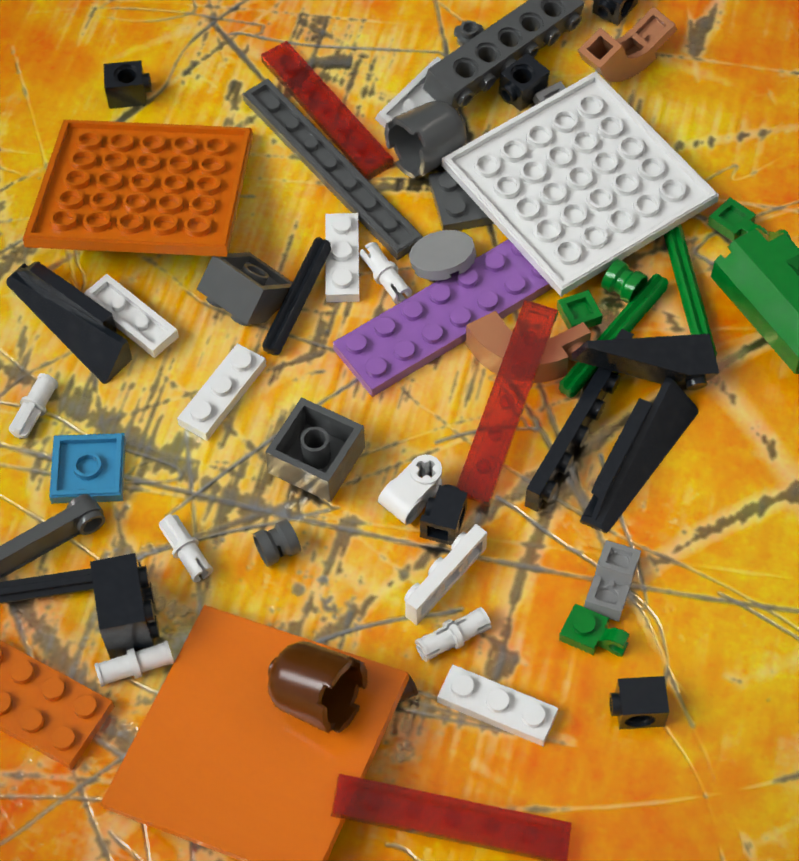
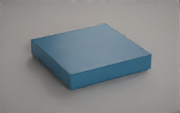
M125 434L54 436L49 495L51 504L69 503L74 498L83 494L90 495L97 502L123 501Z

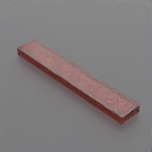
M287 41L261 54L262 63L367 180L394 166V159Z
M527 300L523 302L456 486L461 491L467 492V499L490 505L558 315L557 309Z
M339 774L337 777L330 815L332 817L542 861H567L572 824L571 822Z

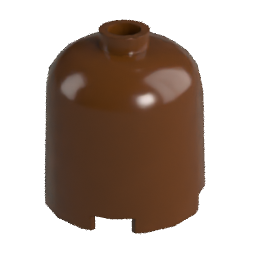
M306 641L288 645L272 660L268 669V693L274 705L281 711L327 733L331 730L340 733L352 722L360 708V705L354 703L359 687L364 689L367 687V669L364 662Z

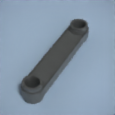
M88 494L80 495L71 500L62 512L1 545L0 579L77 535H88L100 529L105 522V517L97 501Z

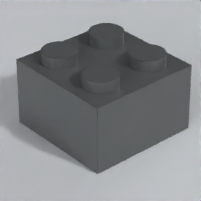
M301 397L265 451L268 473L331 502L365 449L364 426Z

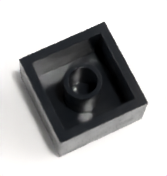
M135 553L90 561L99 631L109 658L113 659L126 655V650L132 648L138 651L154 646L153 639L159 638L160 633L157 617L154 615L153 604H155L152 584L149 582L147 567H139Z

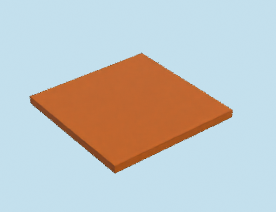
M63 120L23 236L24 247L228 257L253 140L252 128Z
M204 605L100 804L106 810L240 861H327L410 679L409 674L406 671ZM301 641L311 642L364 662L367 669L366 689L359 687L358 695L354 702L360 705L359 711L342 732L338 733L331 730L327 733L281 711L274 705L268 693V669L272 660L288 645Z

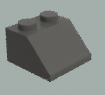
M250 252L228 253V257L212 256L197 290L207 297L208 303L215 307L223 308L232 314L231 318L235 322L243 326H250L252 324L265 323L280 309L293 282Z

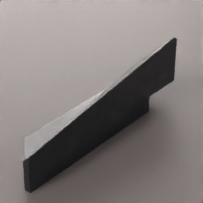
M39 261L33 262L30 266H27L25 263L22 264L7 278V286L103 384L108 383L132 360L128 340L117 334L112 313Z
M666 376L653 404L641 398L638 399L591 491L593 496L581 517L580 523L603 533L609 532L698 414L697 406L673 379Z

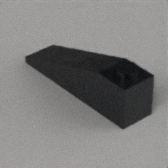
M710 334L586 341L572 353L573 361L663 384L667 376L673 379L679 387L686 386L687 390L701 389L708 385L707 381L719 374Z

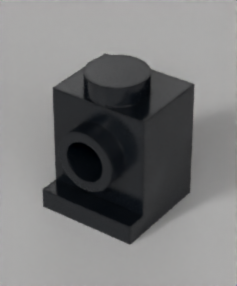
M439 485L436 497H429L425 513L421 516L420 537L452 546L459 535L467 510V492L461 491L453 485Z

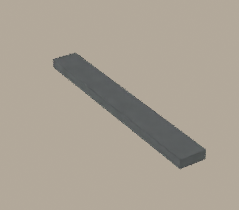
M269 79L242 93L243 101L351 213H358L359 221L397 260L408 254L412 246L419 239L423 238Z

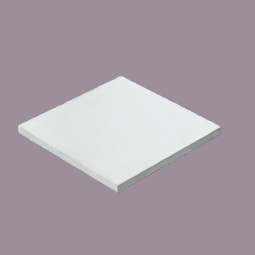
M596 71L442 158L441 166L560 296L565 295L608 269L615 260L626 258L717 203L719 194Z

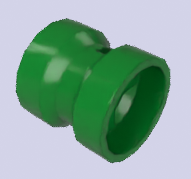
M617 259L606 271L601 287L609 293L616 292L620 295V299L628 304L647 283L648 276L640 271L634 272L630 270L627 263Z

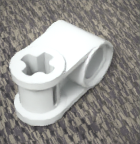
M424 454L416 457L395 479L385 486L380 493L378 503L405 525L412 523L427 505L429 497L434 498L439 485L442 486L441 462L432 455Z

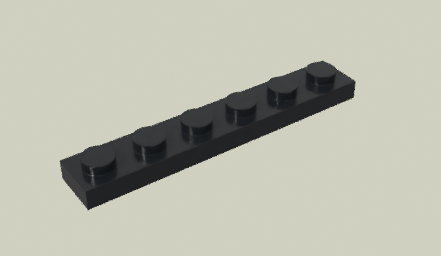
M621 329L616 339L633 338L634 334ZM598 367L526 489V507L538 512L544 501L548 503L551 501L558 486V483L555 481L559 474L565 475L568 472L574 459L572 452L576 446L581 448L584 445L590 428H588L589 423L592 419L597 421L602 414L605 406L603 399L607 393L613 394L621 378L618 372Z

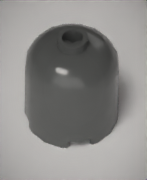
M440 100L427 102L395 116L392 121L386 123L384 132L387 148L393 147L399 158L395 164L405 175L412 179L424 176L440 167L442 158L464 146L467 139L466 123L463 116L453 106Z

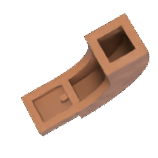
M652 7L622 37L615 40L602 28H599L578 49L582 60L606 80L621 82L637 75L657 59L655 52L677 31L676 24Z
M494 311L466 325L465 344L475 358L493 373L513 381L541 383L559 379L567 374L568 361H573L572 353L586 341H590L591 331L583 322L554 337L544 340H530L513 333L506 326L497 311Z

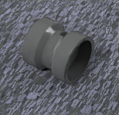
M287 519L276 523L275 527L269 531L263 529L253 534L257 550L267 567L278 563L280 557L284 555L293 556L301 552L297 535Z

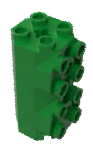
M755 228L731 242L728 246L731 253L726 258L721 254L714 261L711 278L794 374H799V248L784 229L776 232L764 231L763 233L761 229Z

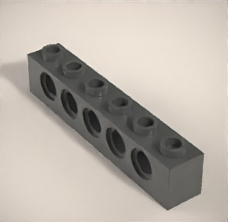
M583 0L526 1L430 67L427 71L423 89L435 101H444L455 109L459 106L465 107L473 99L474 95L480 91L485 92L489 90L495 81L500 78V73L526 53L534 58L545 45H553L562 33L567 30H574L582 20L580 15L585 2Z

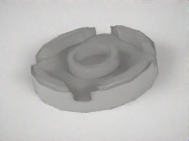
M442 230L419 239L412 246L409 258L412 269L415 270L417 276L431 281L451 278V273L459 271V274L467 271L474 263L477 254L473 240L468 234L457 230Z

